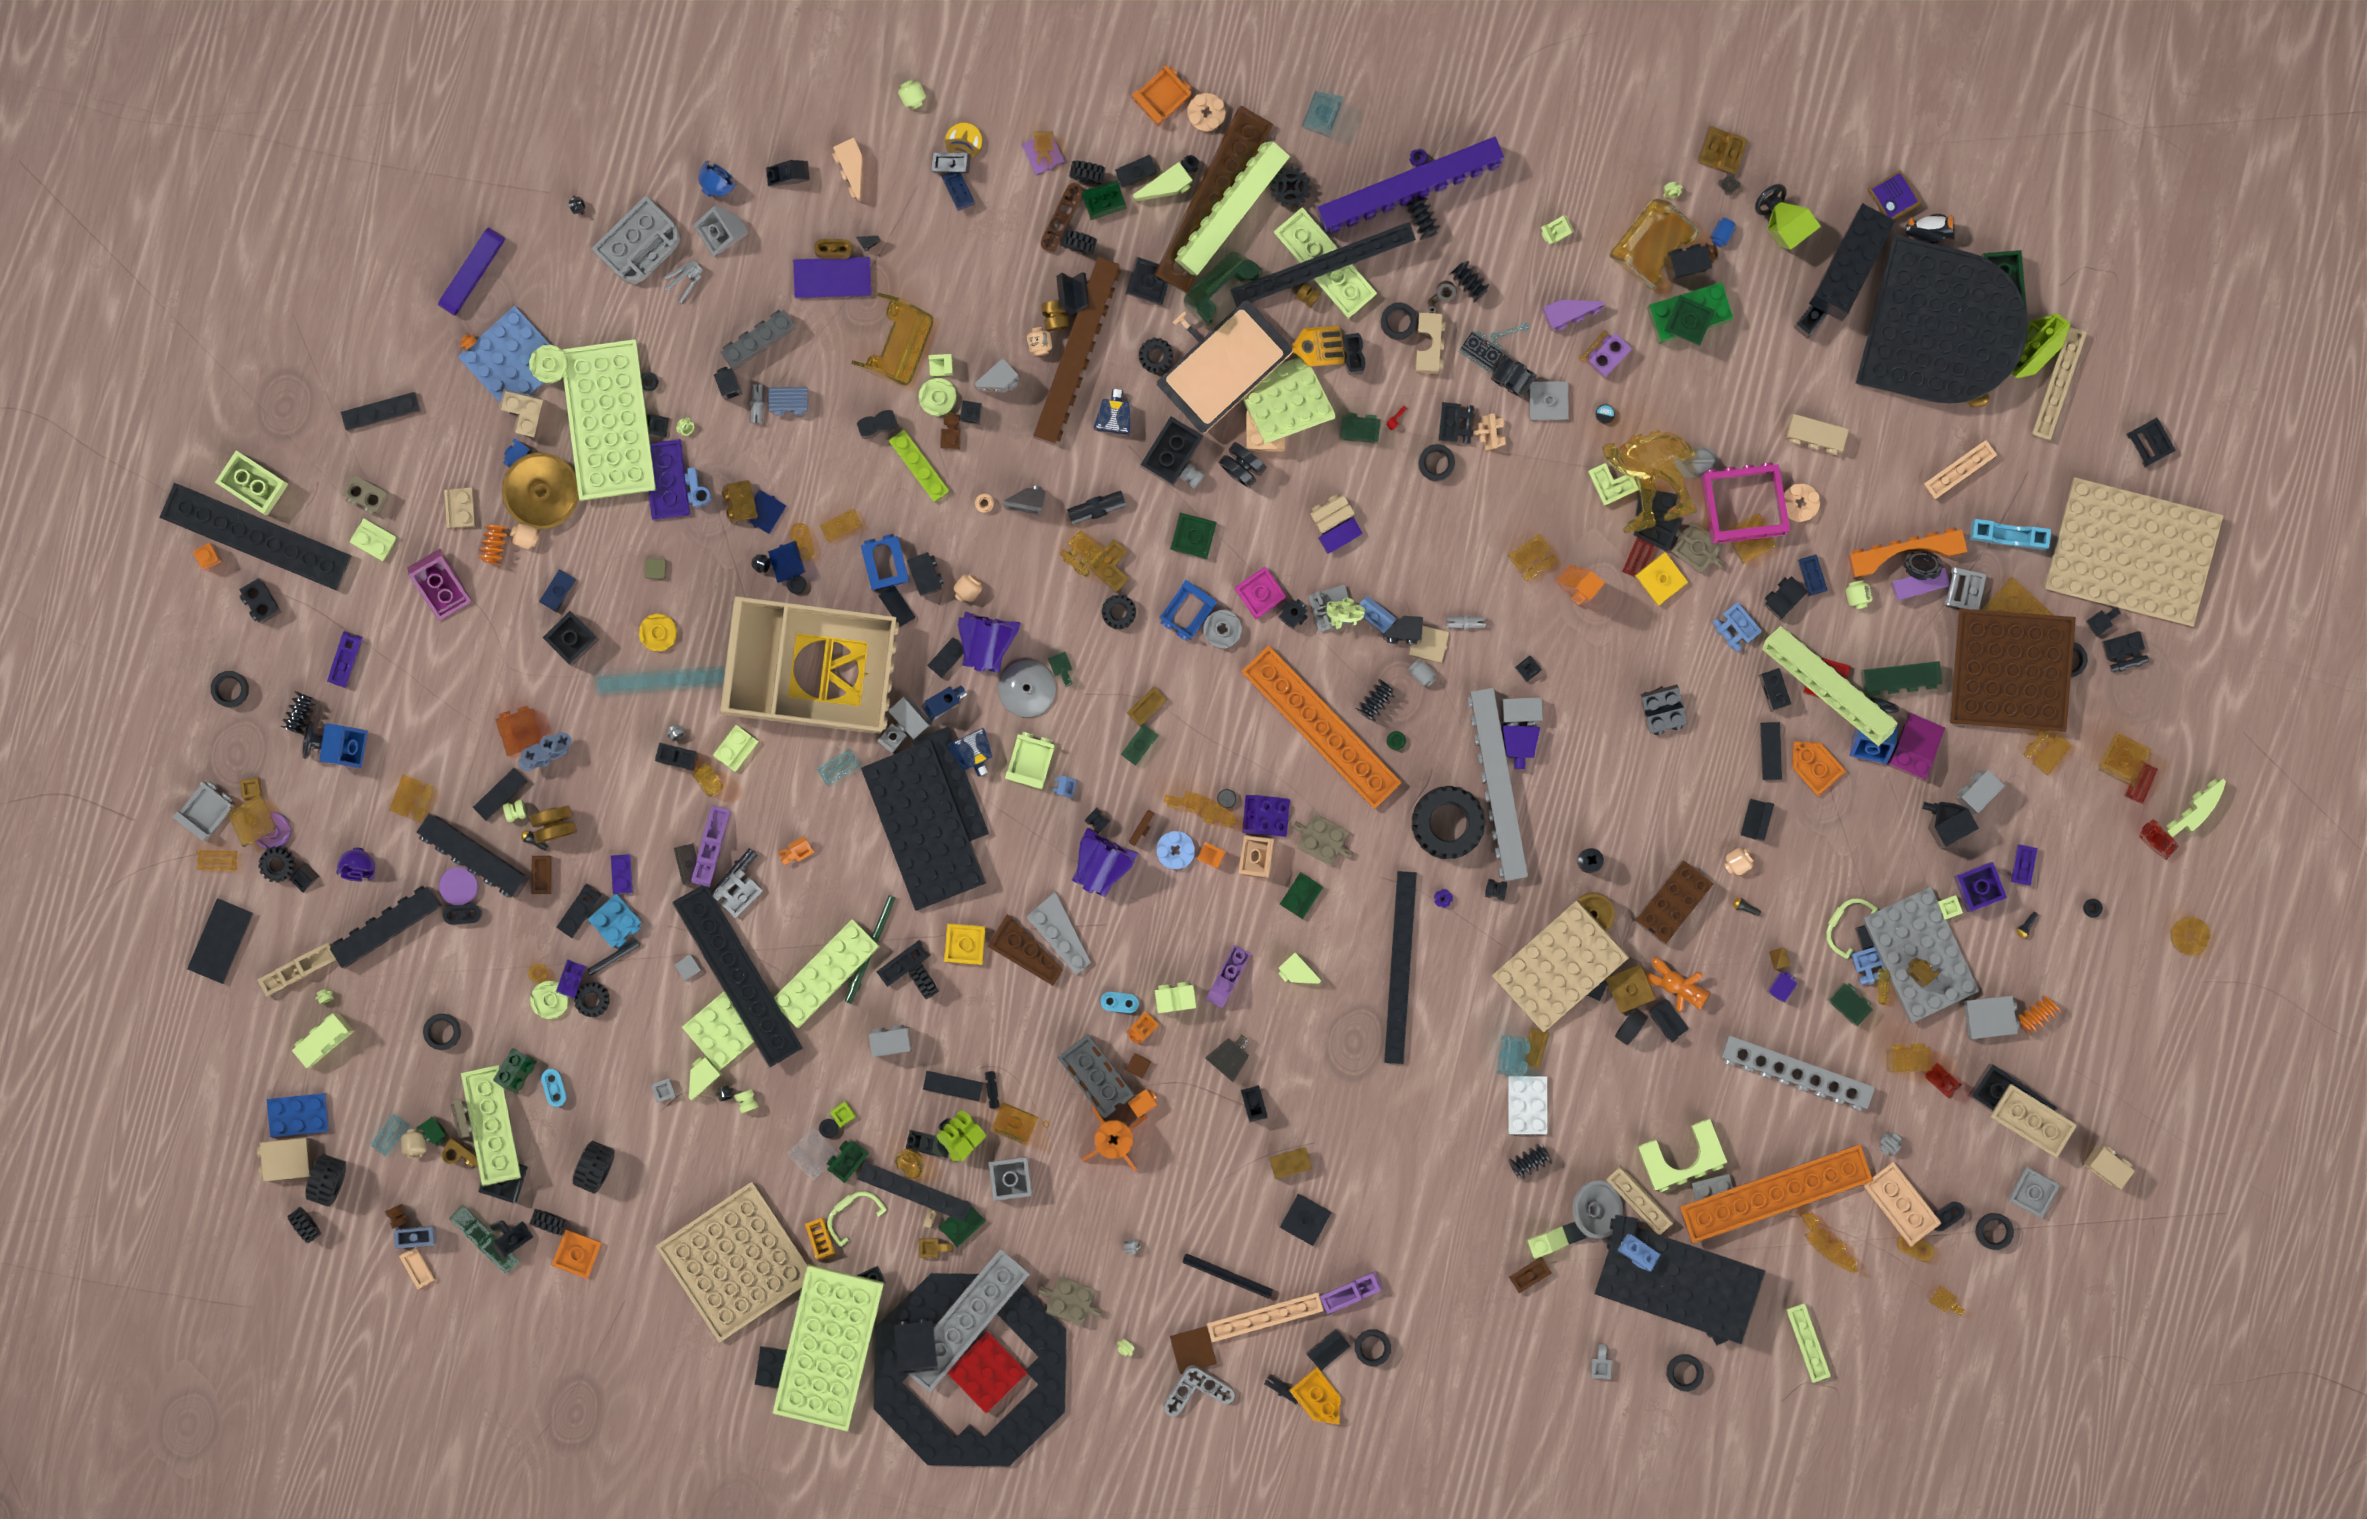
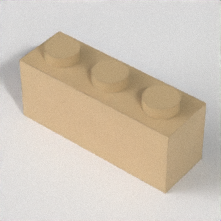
M1793 414L1790 418L1785 438L1790 439L1789 442L1792 444L1800 445V443L1808 444L1807 447L1810 449L1819 450V448L1826 449L1828 454L1837 455V453L1843 452L1849 429Z

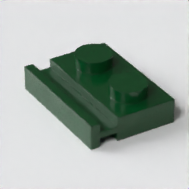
M1300 872L1279 905L1303 920L1323 887Z
M971 1205L965 1222L950 1216L939 1228L958 1247L986 1220Z

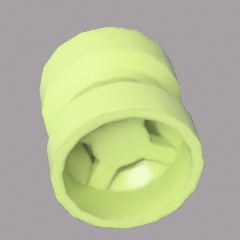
M522 799L514 804L507 803L503 805L508 823L514 822L517 818H527L526 808Z
M752 1089L734 1096L736 1101L739 1102L741 1114L759 1107L757 1101L753 1099L754 1092Z

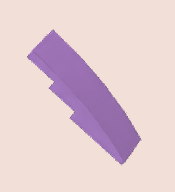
M712 805L696 859V866L691 879L692 883L710 887L731 810Z

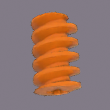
M494 524L485 525L484 528L489 532H484L483 536L488 539L481 541L486 547L480 548V551L485 554L478 555V558L485 563L502 566L497 560L503 559V556L498 553L505 551L500 545L506 544V541L501 538L508 536L503 530L509 528Z
M2042 996L2043 1002L2039 1000L2035 1002L2037 1007L2030 1005V1011L2025 1009L2024 1016L2021 1014L2017 1016L2021 1027L2029 1036H2031V1029L2037 1032L2036 1025L2044 1027L2042 1020L2047 1023L2050 1022L2049 1015L2055 1018V1010L2061 1014L2059 1007L2047 996Z

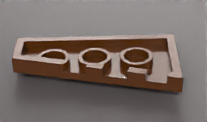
M1008 914L987 946L1054 986L1063 971Z

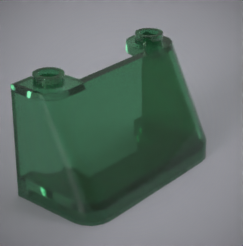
M1231 252L1185 295L1183 300L1184 306L1206 329L1213 323L1211 318L1216 312V305L1210 298L1233 276L1240 283L1243 280L1254 281L1261 277L1262 269L1254 261L1240 253Z

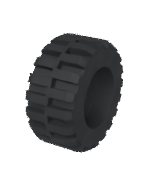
M1443 786L1429 791L1419 800L1412 814L1411 827L1416 842L1431 856L1440 859H1456L1470 853L1480 843L1485 832L1486 819L1484 818L1485 813L1480 802L1472 793L1460 787ZM1442 805L1457 806L1466 817L1464 833L1452 841L1438 838L1431 829V816Z

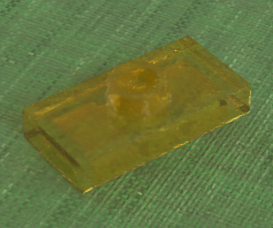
M853 508L819 526L829 543L862 527V524Z

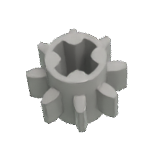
M1886 1132L1878 1141L1881 1144L1879 1149L1885 1155L1889 1152L1894 1155L1902 1147V1144L1899 1142L1902 1138L1896 1132L1892 1134Z

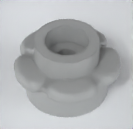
M677 724L671 726L668 729L667 737L673 742L680 740L685 736L684 727Z
M1128 1239L1123 1242L1124 1248L1122 1250L1127 1252V1254H1135L1141 1245L1138 1243V1239Z

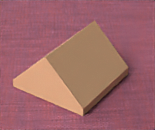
M1244 836L1238 874L1268 878L1274 839Z

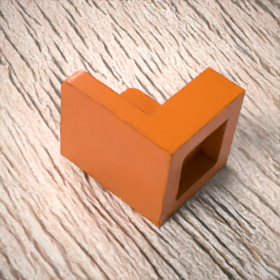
M1204 842L1197 859L1218 869L1226 851Z

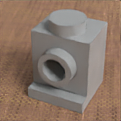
M891 723L877 741L891 753H894L907 737L904 733L906 730L898 723L896 725ZM891 733H895L897 735V738L895 740L890 739Z

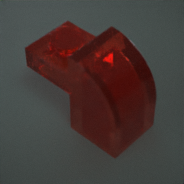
M2154 819L2146 823L2140 832V839L2165 860L2179 847L2175 839L2164 832L2160 824Z

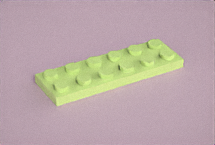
M1303 207L1273 232L1299 263L1338 249ZM1353 265L1313 279L1347 319L1377 295L1375 290Z
M852 919L774 997V1000L782 1013L799 1028L880 946Z
M499 1065L461 1073L483 1186L521 1178L505 1091L503 1087L493 1081L500 1069Z

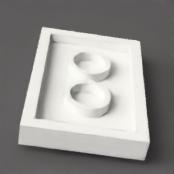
M1508 1076V1134H1547V1076Z

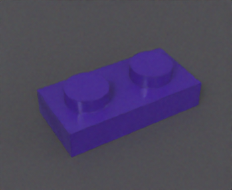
M2017 845L2011 877L2012 883L2031 886L2038 848Z
M631 854L611 855L613 894L633 893Z

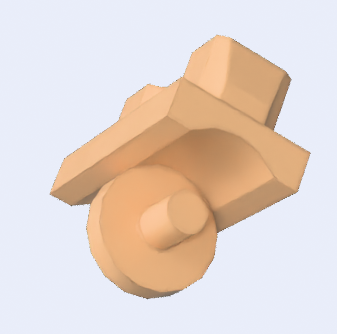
M1495 414L1482 416V423H1478L1479 430L1474 431V435L1480 436V442H1484L1485 451L1505 445V436L1497 435L1496 428H1503V417L1495 416Z

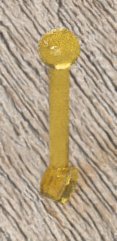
M1604 330L1586 352L1579 356L1580 362L1586 360V356L1605 336L1607 331Z

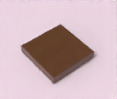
M1207 1326L1170 1336L1180 1374L1190 1365L1203 1368L1217 1364Z

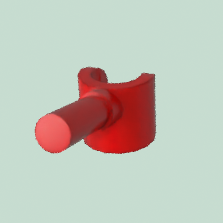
M1404 405L1387 421L1386 425L1391 431L1400 425L1397 419L1407 409Z

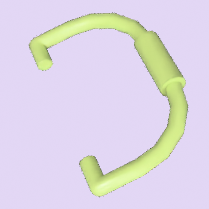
M1860 898L1845 901L1836 909L1828 922L1829 926L1826 931L1827 942L1831 949L1845 959H1849L1854 950L1849 948L1847 953L1838 949L1831 939V931L1844 913V909L1852 903H1860L1872 909L1871 914L1878 911L1876 906Z
M860 1191L848 1195L836 1204L829 1214L827 1220L828 1231L840 1247L845 1245L849 1239L846 1237L841 1241L832 1228L834 1215L854 1201V1198L867 1196L873 1199L881 1208L876 1213L878 1216H881L887 1211V1208L873 1193Z

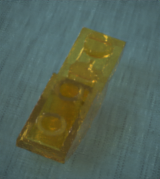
M1185 791L1184 798L1165 795L1164 803H1167V807L1178 809L1179 806L1186 807V811L1197 813V810H1201L1200 818H1204L1203 822L1214 824L1215 821L1222 822V826L1231 828L1234 825H1238V820L1232 813L1205 796Z
M1804 1211L1800 1214V1217L1810 1230L1804 1235L1809 1243L1833 1264L1852 1273H1857L1856 1267L1858 1264L1852 1256L1848 1257L1845 1252L1847 1248L1844 1243L1834 1238L1828 1241L1829 1235L1824 1228L1820 1230L1816 1224L1819 1221L1813 1212L1809 1214L1808 1211Z

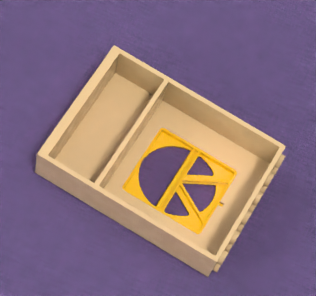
M735 596L720 714L881 734L882 730H885L887 727V717H884V713L889 709L890 699L886 697L887 692L891 691L892 679H889V673H892L894 669V660H891V656L896 652L897 641L893 640L894 635L897 636L899 622H896V617ZM826 640L819 698H815L803 691L796 682L793 670L794 662L798 653L805 646L816 641ZM834 642L842 644L851 651L850 654L831 661ZM856 660L859 671L857 681L853 687L830 671ZM829 680L843 689L846 694L839 698L827 699Z

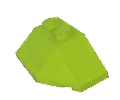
M2057 313L2031 320L2028 323L2026 344L2022 356L2011 374L2016 378L2035 375L2062 348L2071 325L2070 322Z

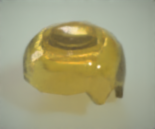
M904 1149L895 1158L897 1170L902 1169L906 1178L915 1179L920 1177L924 1168V1159L920 1153L912 1149Z

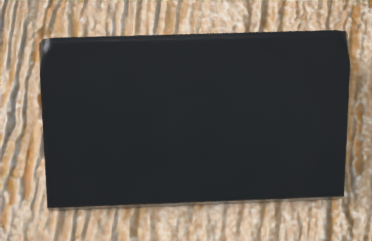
M895 586L878 595L891 616L896 617V622H899L900 628L916 618Z

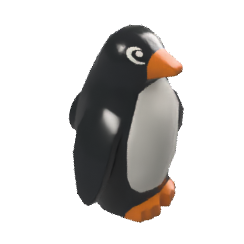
M1932 214L1918 221L1911 217L1906 224L1905 231L1909 236L1932 244L1943 241L1945 238L1955 239L1954 215L1947 217L1943 214Z

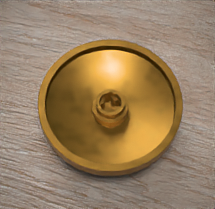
M543 452L527 454L516 460L509 467L503 478V503L508 513L520 524H525L535 529L556 527L571 516L578 503L579 494L576 475L564 460L553 454Z

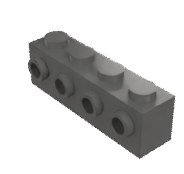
M777 310L770 315L771 319L766 322L764 320L754 326L755 329L753 331L742 333L738 337V341L735 343L729 342L722 347L723 351H721V354L733 371L796 329L785 310Z

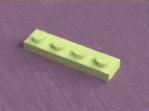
M1805 1303L1786 1309L1811 1382L1814 1383L1831 1377Z

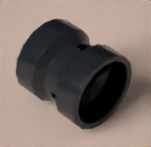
M1097 807L1084 821L1088 825L1092 824L1094 831L1099 834L1111 820L1107 816L1101 815V810Z
M1488 879L1485 897H1496L1498 900L1504 901L1508 882L1501 881L1499 883L1494 879Z

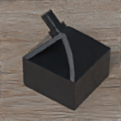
M1923 802L1922 809L1931 811V814H1933L1928 829L1939 848L1947 847L1979 829L1969 809L1964 806L1949 802H1934L1933 804Z

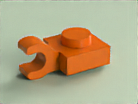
M803 836L789 844V850L783 849L777 854L781 858L780 860L783 865H787L795 858L798 862L813 854L814 850L806 837Z

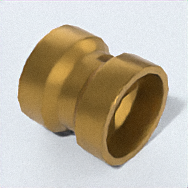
M1305 282L1295 298L1299 301H1304L1306 306L1312 308L1320 297L1321 292L1313 290Z

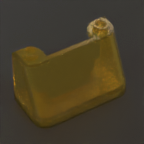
M1654 199L1647 205L1612 249L1610 258L1646 287L1655 290L1662 283L1663 275L1660 271L1665 266L1663 258L1668 256V252L1679 249L1682 244L1694 243L1701 230L1671 202Z

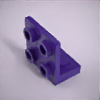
M1245 795L1242 833L1286 837L1290 799Z

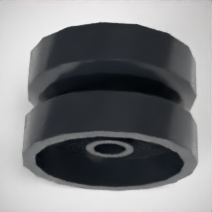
M1234 442L1229 448V453L1236 460L1228 455H1224L1218 464L1234 480L1251 489L1256 483V478L1249 471L1261 476L1267 467L1249 450Z

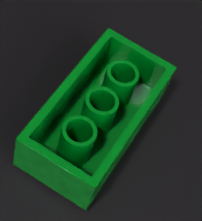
M1722 282L1681 295L1715 310L1708 328L1731 322L1734 319ZM1680 295L1650 304L1647 307L1658 344L1679 338L1664 330Z

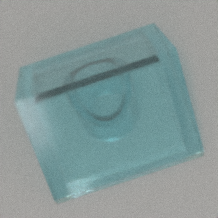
M1315 91L1302 127L1330 137L1344 97Z

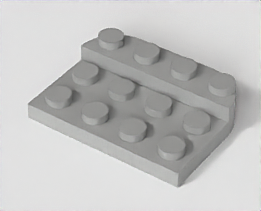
M645 195L591 249L623 281L635 285L646 279L677 248L681 237L675 224Z

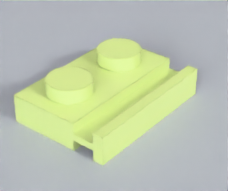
M363 518L350 543L384 562L397 537Z
M735 725L713 756L736 772L759 741L738 725Z

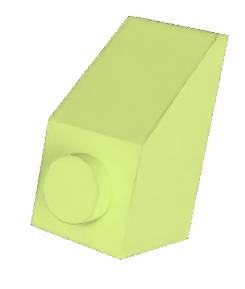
M1296 953L1278 968L1280 970L1278 974L1285 982L1287 980L1295 983L1319 984L1321 982Z
M700 1057L692 1064L694 1068L690 1070V1100H694L722 1075L707 1057L704 1059Z
M1562 1226L1526 1239L1534 1259L1569 1245Z

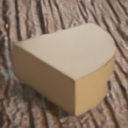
M929 1208L923 1226L932 1227L937 1211Z

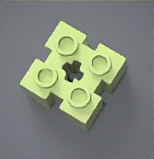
M1189 982L1177 983L1178 987L1170 988V984L1158 986L1159 990H1155L1158 1013L1196 1008L1193 985H1189Z

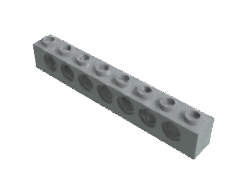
M1727 1035L1720 1055L1721 1058H1724V1063L1732 1066L1735 1063L1741 1064V1069L1753 1072V1069L1760 1071V1076L1771 1079V1076L1779 1078L1778 1082L1789 1085L1790 1082L1797 1084L1796 1088L1805 1092L1808 1089L1814 1090V1095L1822 1098L1828 1095L1833 1097V1102L1842 1105L1845 1101L1851 1104L1850 1108L1862 1111V1108L1868 1109L1875 1089L1873 1086ZM1741 1049L1747 1052V1057L1744 1060H1740L1737 1056L1738 1051ZM1760 1055L1765 1058V1064L1761 1067L1756 1064V1058ZM1777 1062L1783 1065V1070L1780 1073H1776L1774 1070V1065ZM1798 1068L1801 1071V1077L1796 1080L1792 1077V1072ZM1813 1075H1817L1820 1080L1816 1086L1810 1083ZM1834 1081L1837 1083L1838 1088L1835 1092H1830L1828 1086ZM1850 1088L1856 1091V1095L1852 1099L1847 1097V1090Z

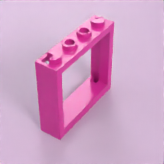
M1770 462L1764 463L1760 467L1746 465L1743 466V469L1728 467L1724 471L1718 472L1716 469L1705 471L1706 473L1702 475L1701 484L1712 544L1785 536L1790 532L1779 464L1773 465ZM1772 473L1780 524L1720 532L1711 481Z

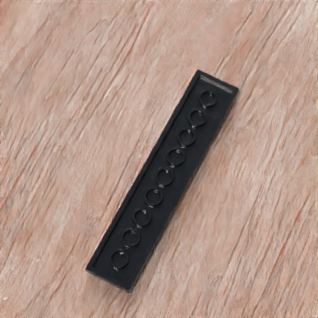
M177 483L173 484L159 517L338 591L352 555Z
M701 885L673 901L672 904L768 1067L771 1068L802 1050L803 1047L709 888Z

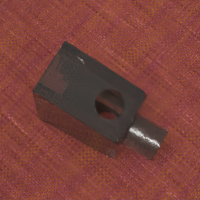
M1241 1035L1235 1043L1228 1038L1209 1053L1205 1059L1233 1082L1249 1057L1243 1050L1251 1041L1244 1035Z

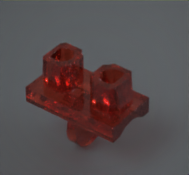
M1939 1063L1931 1066L1925 1073V1078L1949 1099L1953 1097L1955 1091L1962 1085L1960 1081Z

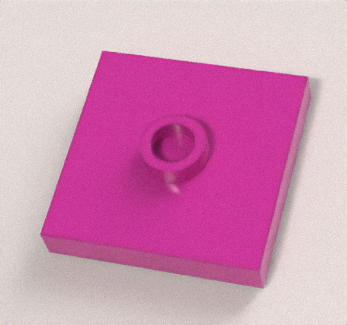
M1266 566L1234 588L1255 620L1287 598Z

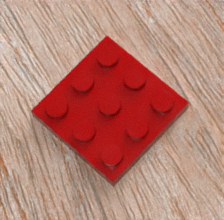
M986 1331L955 1362L947 1374L987 1414L1027 1372Z

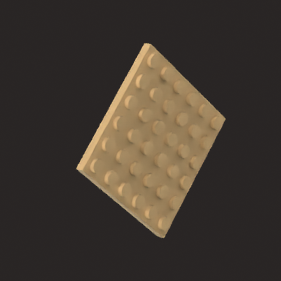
M753 1181L655 1246L719 1343L802 1288L808 1264Z

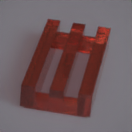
M1637 537L1622 573L1635 577L1636 573L1634 571L1645 546H1649V549L1639 571L1646 566L1654 545ZM1639 542L1642 543L1631 571L1627 570Z
M2139 761L2124 796L2143 804L2158 769ZM2142 767L2145 768L2134 795H2130ZM2150 770L2151 773L2143 789V792L2140 798H2137L2146 779V776Z

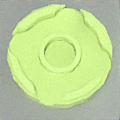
M543 345L532 353L529 366L533 376L539 381L555 383L566 374L568 359L560 348L553 345Z
M933 378L922 385L918 398L925 412L932 416H943L952 411L956 404L957 395L955 388L949 381L942 378Z
M542 982L532 991L530 1003L533 1011L538 1016L545 1019L557 1018L568 1008L569 997L556 993L558 982Z

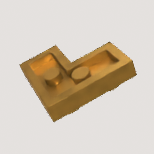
M1113 539L1088 566L1115 593L1129 580L1116 567L1128 551Z

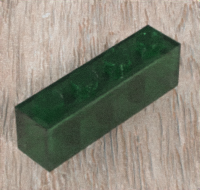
M1940 661L1861 671L1863 693H1869V697L1879 696L1880 692L1888 691V694H1897L1901 689H1907V692L1919 691V687L1933 690L1938 689L1937 685L1942 684Z

